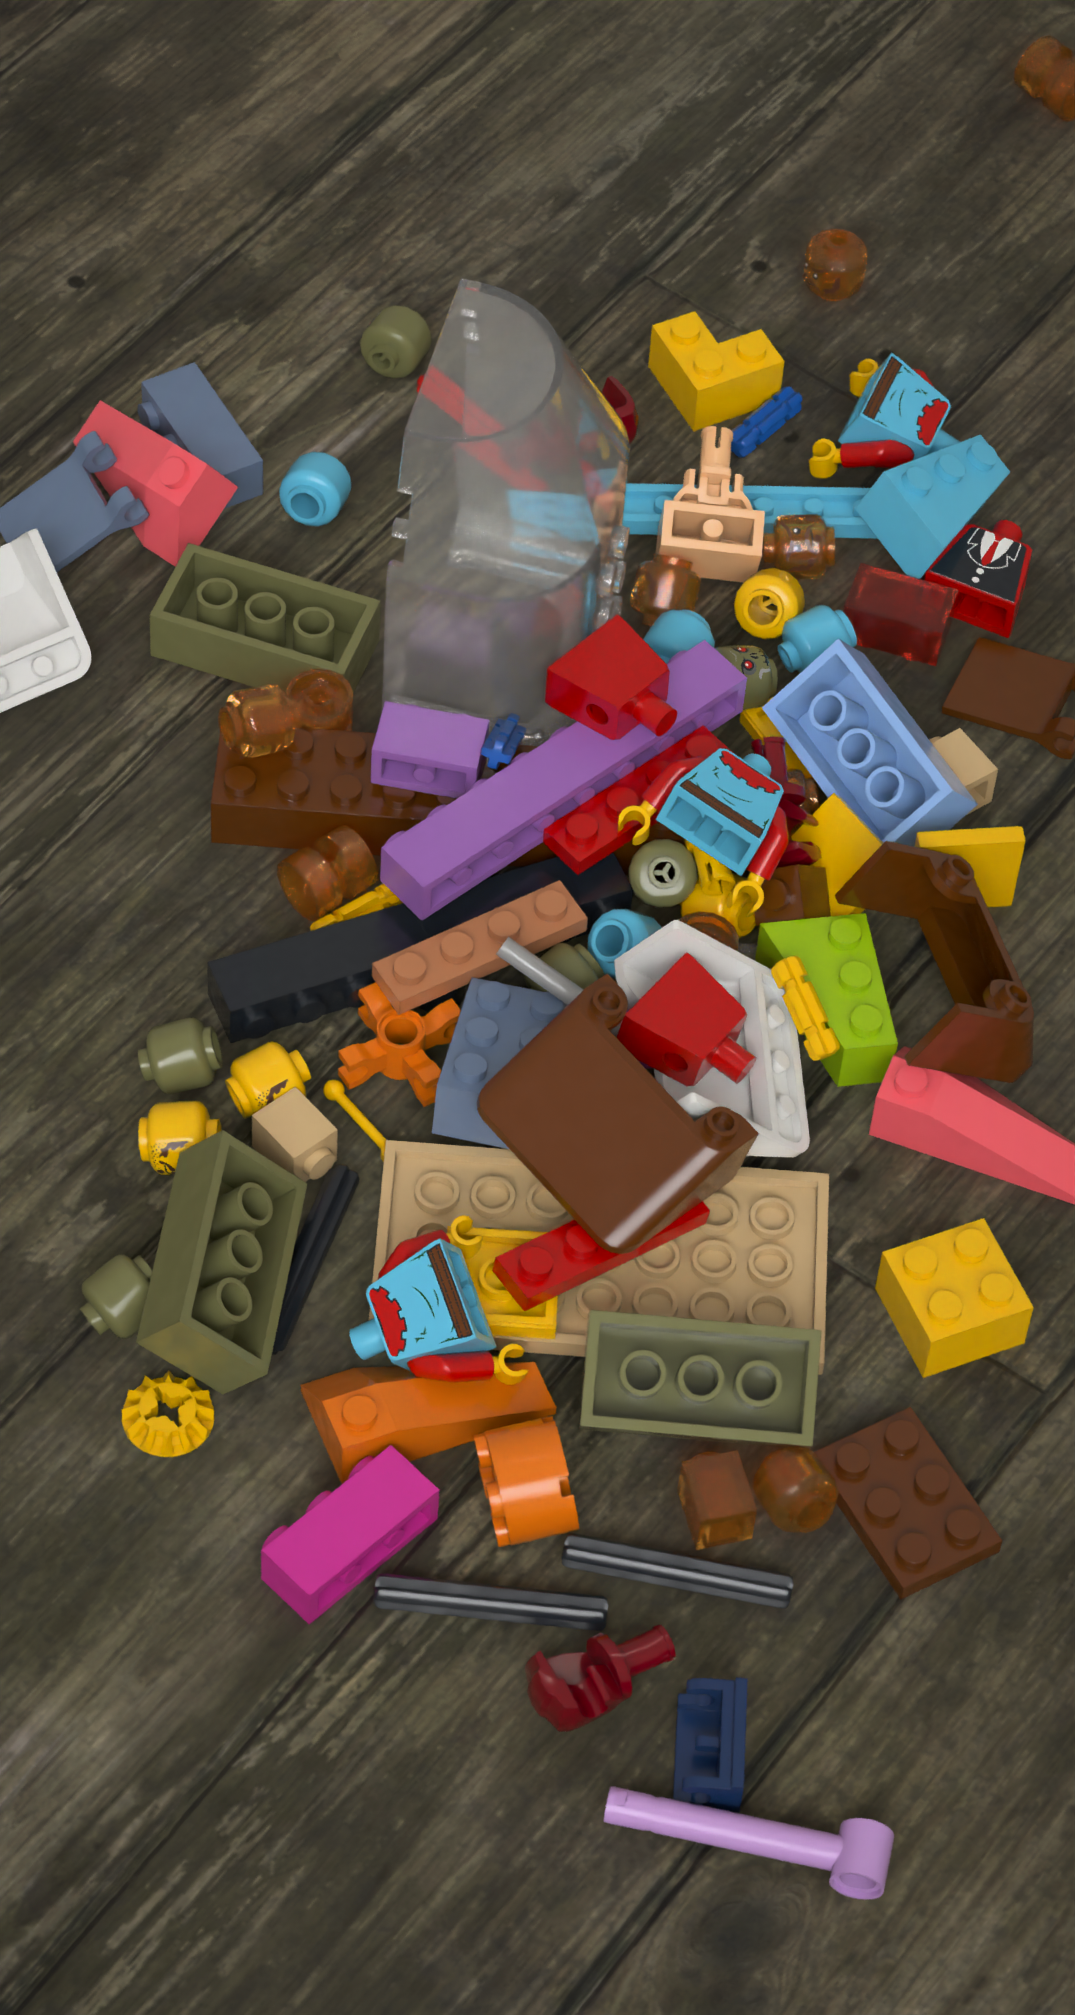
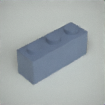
M195 362L141 382L142 403L138 405L137 410L142 425L207 463L235 484L238 488L225 508L263 494V459Z

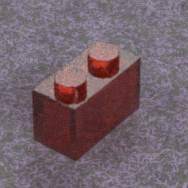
M861 563L845 602L843 612L849 618L855 630L858 646L883 651L911 661L937 666L953 622L958 590Z

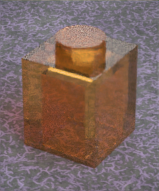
M738 1450L721 1454L708 1451L700 1453L690 1460L682 1461L677 1491L696 1550L752 1539L757 1508Z

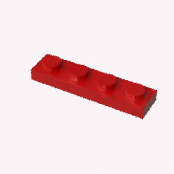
M702 725L544 828L543 843L579 875L631 841L637 831L643 827L640 822L632 820L628 821L623 829L618 832L619 815L626 807L640 806L643 803L642 794L669 763L697 756L707 759L719 748L731 750ZM656 811L651 816L650 827L658 823L656 818L660 812Z
M702 1201L637 1249L624 1254L612 1253L603 1249L576 1220H573L497 1256L492 1271L525 1312L706 1224L710 1210Z

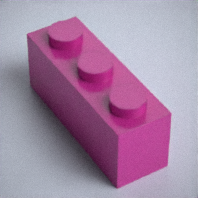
M392 1445L375 1458L373 1456L364 1458L354 1467L346 1482L333 1492L327 1490L319 1494L310 1503L304 1516L290 1527L286 1525L281 1526L270 1534L261 1549V1579L308 1624H311L438 1519L439 1489Z

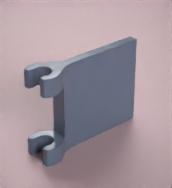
M93 431L86 434L79 441L73 454L65 462L0 508V532L6 543H10L25 532L36 528L56 572H58L111 533L139 525L147 519L149 513L139 498L135 499L128 486L117 490L107 503L91 473L110 468L117 461V458L111 447L107 443L104 444L98 433Z

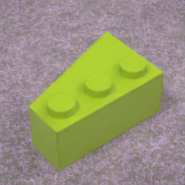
M866 913L760 923L755 961L771 969L778 961L784 958L798 956L808 975L804 977L805 982H812L829 1019L825 1023L826 1028H833L840 1043V1049L835 1054L820 1060L837 1087L882 1082L892 1057L896 1054L898 1042Z

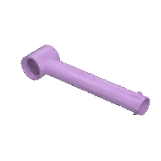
M613 1786L610 1787L604 1814L605 1823L642 1831H652L653 1833L828 1870L831 1871L829 1883L834 1890L845 1896L863 1900L875 1899L883 1895L894 1841V1833L889 1827L880 1822L865 1818H852L843 1821L837 1835L665 1797H655L650 1794Z

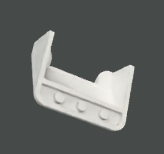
M36 528L25 532L10 543L0 547V713L81 678L88 671L91 664L90 647Z
M679 920L671 921L614 960L616 981L626 994L628 1000L627 1010H630L686 952L694 957L745 1008L747 1017L736 1042L756 1057V1061L741 1082L738 1084L734 1083L716 1068L712 1067L695 1086L686 1087L654 1069L655 1079L690 1117L696 1121L715 1107H726L743 1116L759 1133L747 1156L796 1157L806 1151L809 1147L810 1137L798 1033L782 997L786 991L784 988H778L771 969Z

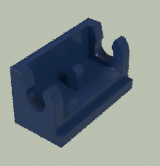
M736 1677L735 1680L689 1679L686 1682L687 1694H678L673 1783L674 1800L739 1813L744 1789L748 1678Z

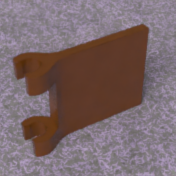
M979 637L942 706V714L1031 739L1044 746L1059 758L1072 759L1075 753V719L1058 716L1071 691H1075V663L1065 662Z

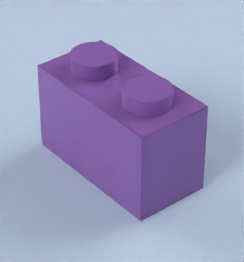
M385 701L372 747L371 783L459 798L467 793L469 788L482 777L486 757L481 755V748L489 736L490 720L473 717L468 714H455L421 708L413 704Z

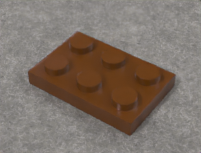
M911 1407L812 1453L811 1466L900 1599L908 1597L1000 1552L1002 1539Z

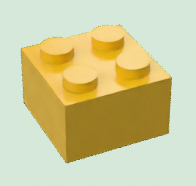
M984 1218L882 1252L875 1290L923 1378L1025 1343L1034 1307Z

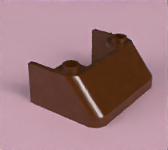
M885 841L835 894V897L839 904L917 919L951 994L955 1006L904 1056L907 1065L1007 1083L1016 1082L1033 1064L1034 1010L1032 999L1023 987L975 881L971 865L958 855H949Z

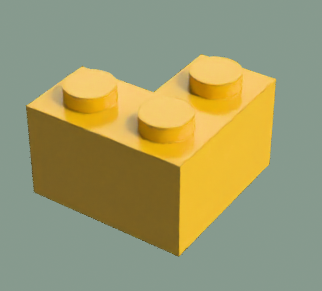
M696 311L652 325L648 367L693 431L755 411L767 400L773 399L772 396L781 389L784 360L762 329L718 343Z

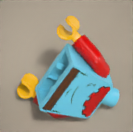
M893 353L887 357L879 368L876 361L865 359L858 364V372L855 371L850 374V391L860 398L838 439L842 443L841 448L836 449L835 444L831 440L819 439L812 447L813 457L809 459L810 473L820 479L834 475L838 469L837 463H842L843 468L879 467L892 469L957 444L960 441L940 429L951 408L950 402L935 389L924 371L910 368Z
M721 748L707 759L697 756L669 763L642 794L643 803L640 806L633 805L623 809L618 820V832L623 829L628 821L635 820L643 825L634 835L632 841L633 845H639L648 838L650 818L658 811L660 812L656 818L658 822L740 876H742L745 870H748L750 873L746 881L738 883L727 898V906L730 908L734 904L739 892L748 893L753 899V906L746 917L753 915L763 904L764 893L761 886L764 880H771L789 843L786 815L783 809L778 806L784 790L781 784L770 778L771 766L763 756L753 753L741 759L728 749Z
M466 1215L458 1216L453 1220L448 1233L439 1229L404 1240L397 1245L378 1273V1280L366 1290V1296L374 1318L349 1331L352 1345L362 1360H367L386 1351L393 1364L411 1371L416 1377L452 1383L490 1380L493 1374H495L500 1382L506 1385H514L520 1383L525 1378L529 1370L512 1371L504 1363L505 1358H518L524 1354L525 1350L519 1344L506 1345L498 1356H492L489 1350L497 1346L465 1259L472 1258L478 1254L483 1237L476 1236L474 1239L464 1240L458 1236L472 1229L473 1220Z

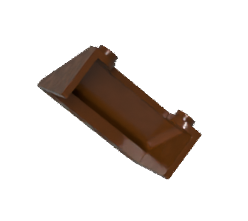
M607 973L586 987L483 1086L477 1098V1110L482 1120L600 1247L612 1253L624 1254L637 1249L729 1183L737 1174L759 1133L743 1116L726 1107H715L696 1121L690 1117L610 1032L623 1020L628 1009V1000L622 988Z

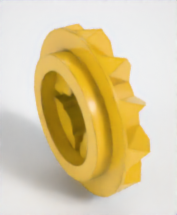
M170 1371L161 1378L150 1379L145 1376L139 1387L135 1390H128L126 1402L122 1409V1424L127 1437L140 1450L159 1457H175L195 1450L208 1438L214 1424V1408L209 1390H202L192 1376L185 1380L175 1377ZM158 1401L166 1403L171 1409L180 1406L178 1408L179 1427L165 1415L157 1417Z

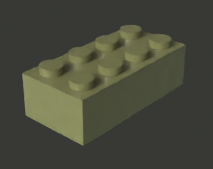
M188 543L149 615L151 656L343 714L379 642L381 601Z
M224 1130L181 1151L136 1343L221 1394H226L267 1375L307 1183Z
M590 1310L588 1314L578 1429L808 1450L813 1447L822 1330Z

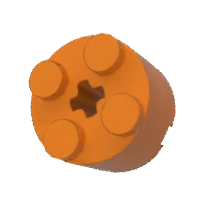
M553 1416L499 1427L473 1435L482 1485L486 1499L489 1500L491 1519L498 1547L513 1546L579 1529L574 1495H571L568 1480V1468Z

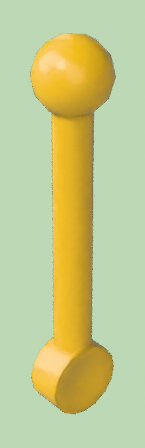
M332 1079L327 1081L323 1087L325 1097L331 1101H337L381 1149L380 1157L382 1162H384L387 1139L344 1094V1086L339 1080Z

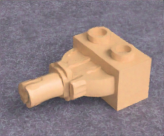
M708 426L701 431L702 444L697 487H694L696 469H688L684 474L683 488L675 495L673 500H664L657 532L654 572L744 583L751 575L757 573L762 557L765 511L753 510L750 501L743 493L744 477L741 474H735L732 493L729 491L733 432L728 428L721 427L718 447L716 448L717 426Z

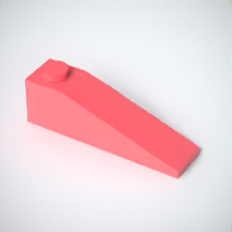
M100 400L73 440V443L77 447L79 441L86 434L96 431L104 444L107 443L111 447L117 461L110 468L95 472L94 474L110 497L120 488L128 486L135 499L139 498L142 501L149 516L139 525L131 527L145 548L176 567L188 543L200 546L238 487L207 463Z
M905 1046L893 1055L875 1099L869 1135L1075 1205V1143L977 1077L908 1066L904 1056L911 1048Z

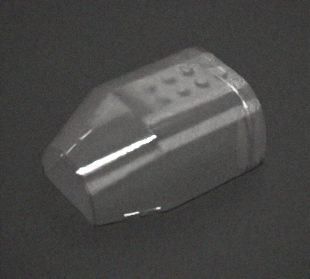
M463 278L459 282L404 432L397 492L411 494L412 497L409 520L396 517L393 522L392 537L405 539L406 546L404 562L390 560L388 564L382 711L385 701L399 704H413L421 708L455 714H468L473 717L490 720L489 734L498 718L507 720L509 714L513 713L520 716L518 724L526 728V734L520 745L540 746L548 741L551 735L559 728L569 727L577 722L545 703L547 668L618 614L620 616L623 597L617 596L616 592L620 593L625 577L626 562L620 561V558L624 557L630 532L629 527L623 526L630 452L629 438L620 416L540 311L521 297L507 290Z

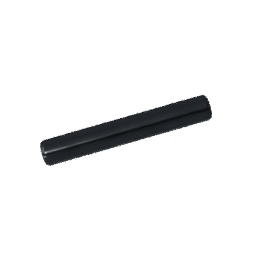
M338 1164L335 1168L328 1170L295 1243L272 1355L286 1348L359 1184L358 1173L350 1170L347 1165Z
M576 1533L567 1535L562 1552V1564L568 1568L782 1609L787 1608L790 1603L794 1584L793 1577L787 1573Z
M386 1573L377 1576L374 1590V1604L380 1609L593 1631L604 1630L607 1623L608 1600L600 1595Z

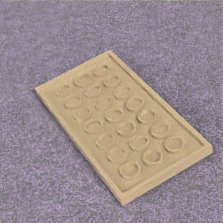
M386 1140L372 1284L378 1280V1273L400 1242L439 1229L447 1233V1226H451L453 1220L458 1216L466 1215L473 1220L472 1227L540 1232L552 1231L575 1219L510 1149ZM740 1167L735 1177L729 1183L703 1200L710 1210L706 1224L558 1295L555 1339L493 1336L497 1347L492 1350H502L506 1345L519 1344L527 1353L585 1357L588 1314L590 1310L822 1330L818 1375H822L825 1360L829 1173ZM371 1307L369 1312V1320L374 1318Z

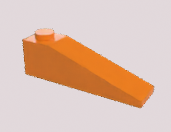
M535 1362L505 1363L506 1367L512 1371L529 1370L525 1378L520 1383L514 1385H506L500 1382L495 1374H493L490 1380L459 1383L419 1378L411 1371L400 1366L352 1368L301 1385V1393L341 1484L348 1480L350 1473L361 1460L368 1456L375 1458L390 1445L411 1462L474 1441L473 1435L484 1433L487 1430L554 1415L557 1409Z

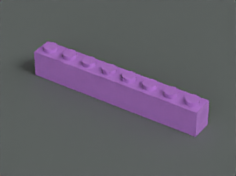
M703 640L688 651L682 650L676 653L667 663L670 675L668 695L665 702L677 710L676 721L668 732L662 736H656L640 723L620 740H610L578 721L569 727L559 728L545 743L529 753L523 752L517 755L506 768L488 779L478 780L464 795L448 805L443 804L436 807L425 820L406 832L400 831L390 837L385 845L381 847L380 881L419 919H426L542 843L544 828L702 725L712 732L743 711L747 677L706 640Z

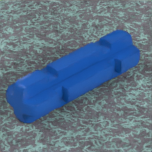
M790 386L781 388L772 396L773 399L767 400L742 421L744 424H739L731 430L733 432L731 452H734L740 458L746 457L757 448L756 445L763 443L786 423L785 420L795 416L802 408L801 402L803 398L799 392H795Z
M510 713L507 720L498 718L482 746L481 755L489 758L487 767L497 770L500 762L509 764L526 734V728L518 724L520 716Z

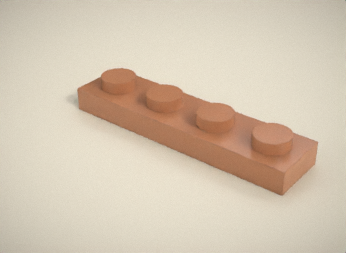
M559 880L372 963V977L400 1015L469 984L472 977L480 979L509 966V963L496 955L508 936L531 953L536 954L587 931L588 917Z

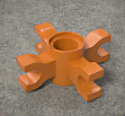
M376 982L360 989L358 996L365 1005L358 1008V1015L364 1024L373 1030L376 1038L366 1043L349 1045L338 1051V1057L344 1064V1066L338 1068L339 1077L348 1090L363 1084L378 1072L395 1080L408 1079L423 1107L434 1103L441 1069L426 1055L425 1050L436 1045L451 1043L461 1012L460 1008L451 998L440 1003L422 1017L413 1010L399 1015Z

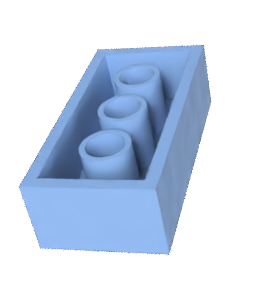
M837 639L762 707L826 796L829 798L833 793L840 796L883 843L890 841L914 847L917 832L950 830L978 805L865 654L840 639Z

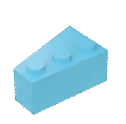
M980 434L884 471L856 506L855 510L915 585L957 534L978 513L1010 471L997 456L996 451Z

